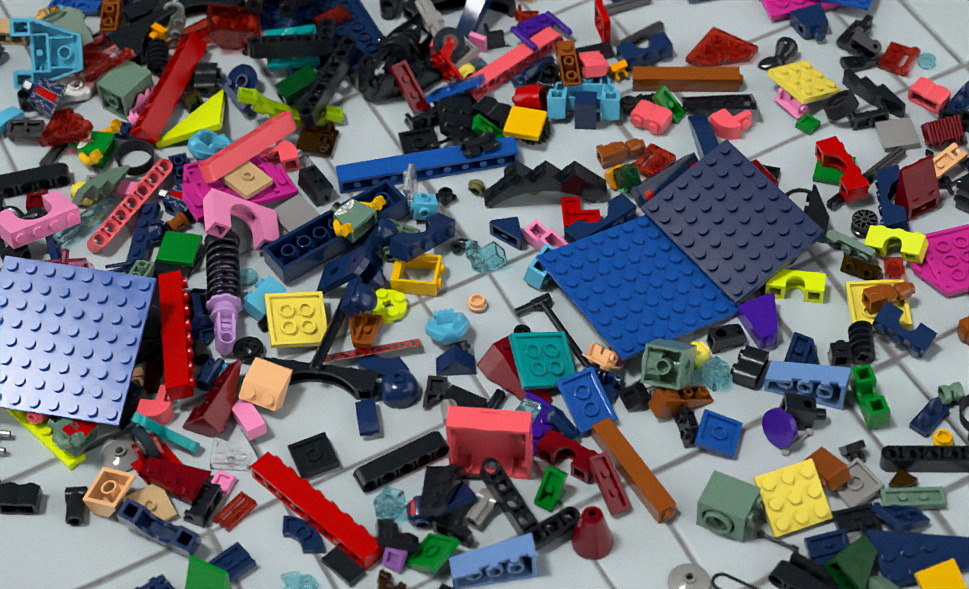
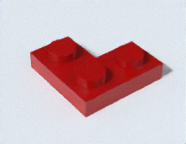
M579 197L561 198L564 228L577 220L589 223L601 221L599 209L581 210Z

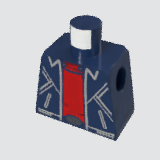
M39 77L35 84L25 80L21 89L30 93L26 100L27 103L47 118H51L67 86Z
M174 184L170 191L160 190L158 199L163 201L165 212L173 217H176L178 212H182L190 223L194 217L182 199L183 184Z

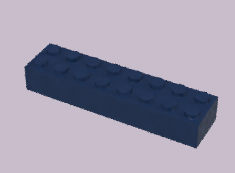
M387 178L350 198L358 202L370 203L377 196L382 195L387 204L382 205L380 211L376 210L378 222L382 218L399 221L409 215L407 198ZM330 209L262 247L264 260L286 285L362 242L364 235L354 243H351L344 236H336L333 227L334 212Z

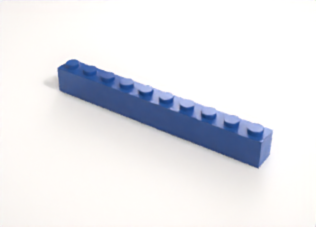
M515 136L495 139L499 143V147H496V150L484 153L482 147H480L481 154L470 158L464 157L462 150H460L461 145L338 165L335 167L340 194L367 190L386 178L393 185L505 167L516 160L519 161V151Z

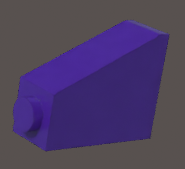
M771 292L739 304L737 318L758 349L770 348L777 344L778 325L774 293Z

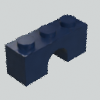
M664 31L648 36V47L638 48L632 41L616 46V59L618 62L626 60L628 64L625 68L626 71L633 70V67H643L671 58L673 55V44Z
M887 301L875 317L872 326L880 334L889 336L895 344L906 347L912 355L922 358L938 333L923 323H920L912 331L903 329L900 326L899 320L904 311Z

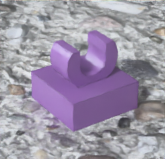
M386 547L381 564L399 573L404 568L409 552Z

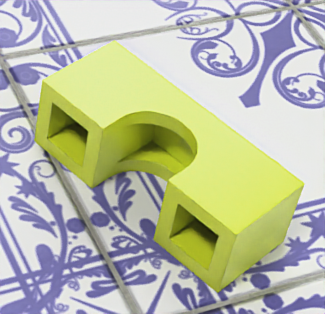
M870 225L864 242L865 245L875 249L876 256L882 257L886 256L889 248L901 246L900 252L903 261H913L922 264L928 247L926 235L920 232H906L903 229H890L882 225Z
M782 269L766 282L765 295L773 292L775 298L784 299L785 292L795 288L803 292L804 302L823 304L826 274Z

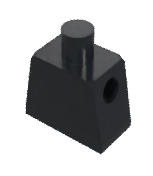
M788 392L784 393L779 407L792 415L798 431L812 428L815 420H826V409L817 408L814 397Z

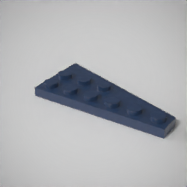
M871 529L866 531L869 541L877 550L875 560L881 576L899 588L918 584L914 576L915 573L953 558L960 573L969 571V537Z

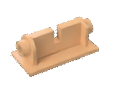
M596 342L589 345L588 354L582 353L584 357L588 358V362L600 365V368L603 370L620 369V367L615 365L618 361L617 353Z

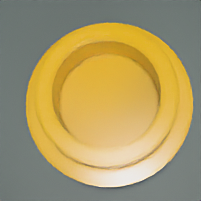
M941 429L933 435L932 441L936 446H952L953 436L948 430Z

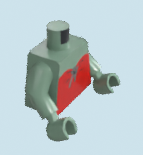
M52 416L47 423V427L54 430L52 441L59 449L66 450L77 457L97 438L100 423L68 418L60 420Z

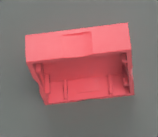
M449 406L446 420L447 444L450 448L449 465L465 466V475H479L483 461L487 458H494L501 464L509 478L531 480L534 461L532 412ZM491 467L485 468L489 473L495 472Z

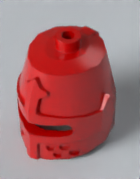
M531 84L516 88L515 94L512 96V102L515 106L547 111V95L542 84Z

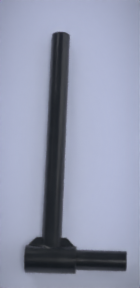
M549 293L530 300L529 303L514 309L517 316L532 309L543 310L557 331L565 332L568 346L582 366L591 365L550 308L552 298Z

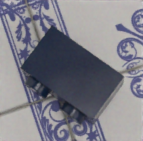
M575 91V129L596 130V124L600 122V112H597V110H600V99H597V92Z

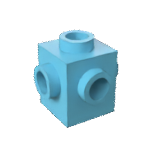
M413 193V200L409 201V212H412L413 219L426 220L437 213L438 203L435 194Z

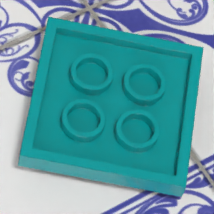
M314 24L264 31V36L316 34V26ZM319 56L267 58L268 72L302 68L307 64L310 67L320 65Z
M564 331L511 333L508 337L522 390L557 388L556 381L576 373Z

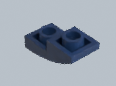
M186 152L168 156L173 165L172 175L175 184L183 183L184 165L188 164Z
M375 398L355 402L360 436H371L379 433L380 428Z

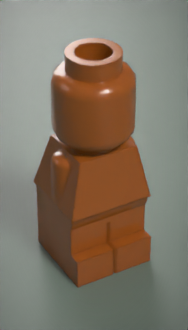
M638 138L628 140L625 144L623 141L611 142L605 146L602 144L596 146V157L602 169H606L622 163L628 156L641 154L642 150H645L646 147L643 139L639 140Z
M906 281L893 286L888 284L872 286L863 290L862 302L869 314H873L877 310L882 309L887 301L895 304L896 300L901 301L910 298L912 294H915V286L912 282L908 283Z

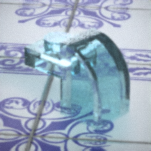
M471 239L465 242V255L471 261L474 271L481 273L491 272L507 264L505 249L495 241L482 248Z

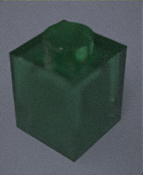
M625 164L613 169L617 190L630 194L629 189L641 182L637 165Z

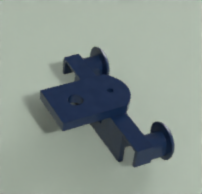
M380 219L378 227L375 225L365 233L361 247L325 265L316 291H322L324 295L348 282L340 310L349 318L360 314V312L364 313L366 310L372 311L376 308L378 299L375 290L384 284L386 277L380 268L383 260L375 252L380 251L383 245L390 244V238L399 234L396 225L390 219ZM364 271L365 274H364V277H363V280H362V278L360 277V275H361L362 272Z

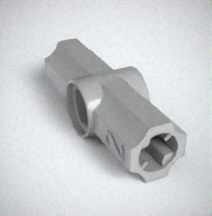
M416 0L415 6L422 16L423 24L434 38L435 34L445 27L443 17L438 10L436 11L431 0Z
M502 484L496 485V487L500 490L506 489L505 486ZM482 488L479 491L475 504L464 517V521L473 529H480L489 515L496 513L499 509V505L488 488Z

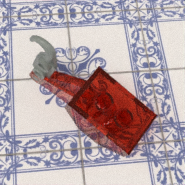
M170 1L164 6V10L170 6L178 8L171 16L167 29L168 37L166 42L169 49H176L182 37L192 32L205 44L216 43L221 49L236 51L248 46V38L261 35L259 13L247 12V7L208 3L206 17L185 28L184 6L177 1Z

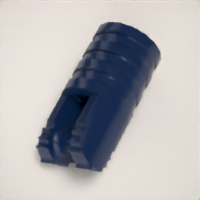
M208 358L195 379L196 387L202 391H209L221 372L225 360L218 358L215 361V359Z

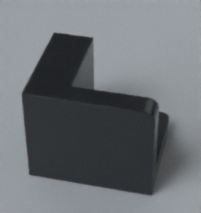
M484 23L483 28L484 36L487 37V49L504 47L503 30L489 32L487 23Z
M641 379L618 392L627 410L644 402L650 396L647 389H644L646 388L644 384L640 383Z

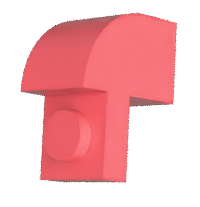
M723 108L711 114L709 122L718 137L736 140L741 138L742 130H746L751 126L752 113L747 109L732 116Z
M279 140L276 142V146L268 147L260 152V156L267 157L270 163H280L286 172L301 169L297 149L291 142Z
M160 385L156 400L140 399L136 412L162 426L168 423L174 415L172 401L169 399L165 385Z

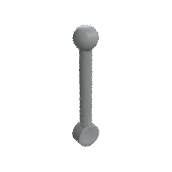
M807 428L805 433L787 448H782V456H788L792 448L805 437L813 434V430Z

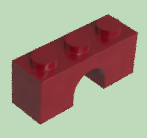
M551 429L546 432L536 445L537 458L552 466L562 458H569L573 460L571 462V476L586 484H589L594 477L586 459L598 454L596 451L589 450L579 442L572 441L562 433Z

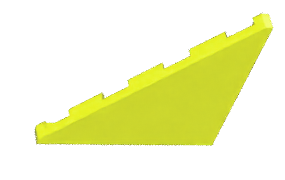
M224 89L217 92L156 142L157 147L161 148L190 139L194 134L199 133L201 129H207L212 132L222 129L226 100Z

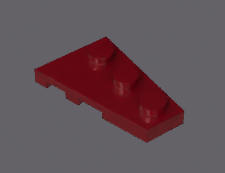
M148 457L138 476L192 505L203 487L201 484L203 481L208 480L212 471Z

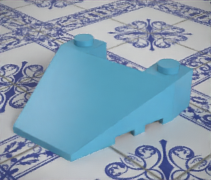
M31 16L12 17L9 19L10 36H30L32 69H17L13 71L14 89H21L25 80L34 84L39 77L53 81L84 69L81 34Z
M579 70L581 85L563 86L561 80L560 83L557 82L554 89H550L548 92V118L560 120L566 117V111H574L575 91L597 92V99H600V110H597V112H601V119L606 121L619 120L620 92L619 90L616 91L614 83L611 84V79L607 73L606 76L584 78Z

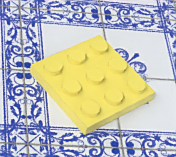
M805 60L771 68L767 73L768 77L803 105L829 98L841 91L835 82L829 80L821 71L815 69L810 62Z
M904 279L846 281L845 290L851 324L856 321H868L872 324L880 311L877 310L876 313L869 314L862 302L864 289L879 284L893 286L904 282ZM908 299L896 300V303L893 305L904 311L899 320L900 326L903 329H912Z
M322 291L265 294L264 300L271 348L319 346L327 329Z
M812 458L753 478L755 486L761 488L760 497H763L761 504L774 538L833 518Z

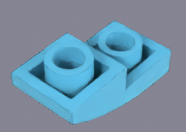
M14 106L1 111L0 134L7 131L8 120L25 118V111Z

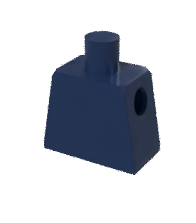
M821 3L790 11L789 24L804 40L815 38L817 42H821L825 39L828 19Z

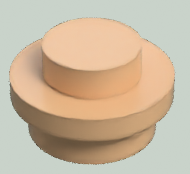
M479 293L471 295L467 302L468 308L475 312L482 311L487 306L485 297Z

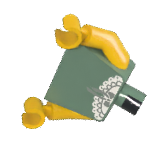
M377 196L370 203L358 202L354 199H350L344 205L335 202L331 207V211L334 212L333 227L336 236H344L351 243H354L378 223L376 210L380 211L382 205L387 204L383 196Z

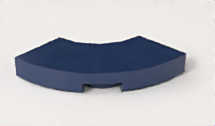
M368 354L355 361L359 369L379 371V376L383 377L395 369L409 371V368L399 356L381 358L375 354Z
M283 516V537L292 538L297 541L302 547L303 554L324 553L323 542L317 529H314L304 519L294 516Z

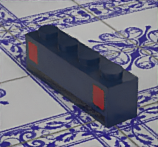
M695 153L683 156L630 188L629 190L639 208L697 163L699 160Z

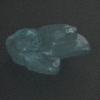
M297 571L281 575L282 581L286 584L283 589L318 588V582L312 575H302Z

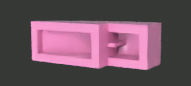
M537 219L529 224L521 234L522 238L539 252L546 243L555 248L568 244L552 228L548 230Z
M239 395L234 397L231 415L241 431H244L248 440H253L267 433L266 423L253 404L238 398Z

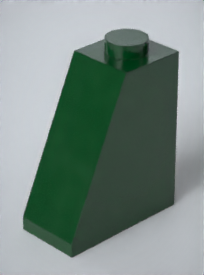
M307 64L274 85L276 95L284 104L292 105L310 91L320 73L315 67L311 68Z
M864 534L823 565L841 589H865L877 550Z

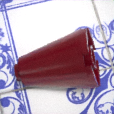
M596 506L586 507L582 511L571 539L573 550L583 559H602L609 554L613 546V536L602 510Z

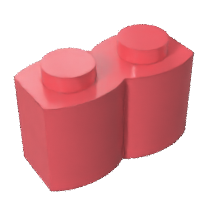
M599 51L577 53L578 68L584 78L606 76V72L609 71V65L604 60L603 54H600Z
M920 77L909 88L907 98L911 102L938 114L940 109H943L950 101L951 92L946 87L936 85L928 78Z
M641 100L630 113V122L635 127L647 129L653 134L662 135L672 122V111L662 106H656L647 100Z

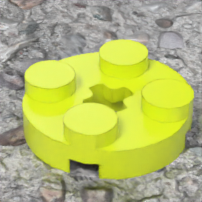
M384 288L376 291L378 303L376 308L369 312L382 315L384 319L383 324H391L393 320L398 318L401 320L406 315L407 302L404 293Z

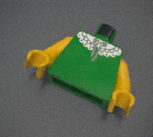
M117 118L113 119L105 130L86 131L82 139H72L71 147L77 150L78 158L84 166H95L100 169L105 167L118 146L115 132L118 133L120 131L122 123Z

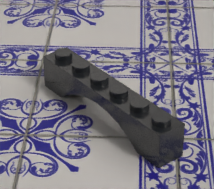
M275 357L263 358L293 370L289 386L303 382H322L343 389L356 400L363 401L372 398L376 400L380 386L379 371L322 365L320 372L315 374L309 371L310 363L284 360Z

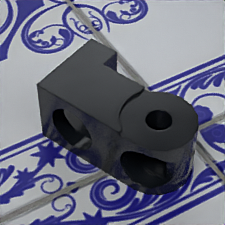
M857 26L850 33L845 46L858 54L862 51L866 57L872 59L881 52L882 45L878 40L871 39L863 33L864 29Z
M728 324L709 328L706 342L712 354L719 353L722 348L743 345L747 337L740 324Z

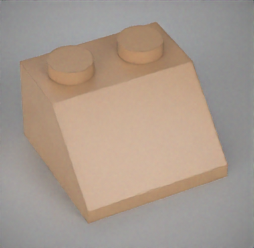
M256 357L243 380L238 398L272 411L278 410L283 406L293 370Z
M103 467L82 500L93 514L109 518L117 509L137 476L132 473Z

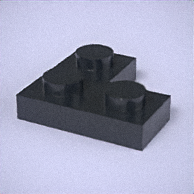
M872 503L832 511V519L837 530L843 528L846 531L858 529L861 536L864 534L867 536V529L883 530L877 514L871 510Z
M377 518L375 525L377 545L412 553L418 552V536L409 532H398V523L391 519Z

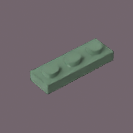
M943 486L880 489L881 505L884 508H890L892 504L903 507H915L917 509H941L946 507Z

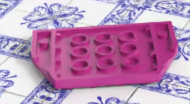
M260 154L249 159L251 163L273 179V184L247 201L263 206L292 198L298 194V189L282 166L278 164L275 166L268 161L267 157H261ZM206 159L185 164L183 169L182 199L197 223L204 222L203 198L212 188L244 199L223 183L221 178L211 183L204 182L198 165Z
M969 224L924 234L928 241V247L922 264L913 261L909 262L913 272L946 297L969 292Z

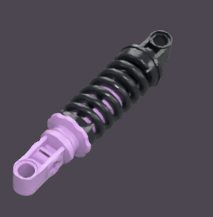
M232 225L223 238L208 234L204 239L207 269L206 308L214 323L215 349L222 355H228L233 350L238 313L243 309L240 297V258L238 250L240 238L232 231Z

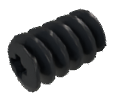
M157 38L151 40L147 45V69L151 71L152 75L161 76L169 63V47L163 39Z
M868 321L852 323L848 328V339L852 351L851 360L858 365L871 364L876 359L872 324Z

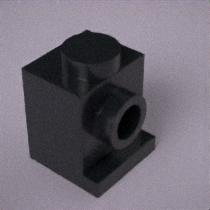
M838 340L835 343H830L829 352L827 353L829 366L850 368L852 359L850 342ZM844 357V361L835 362L836 358Z

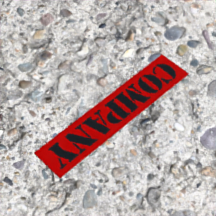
M419 339L373 346L372 349L361 348L327 354L324 362L420 346L421 343Z

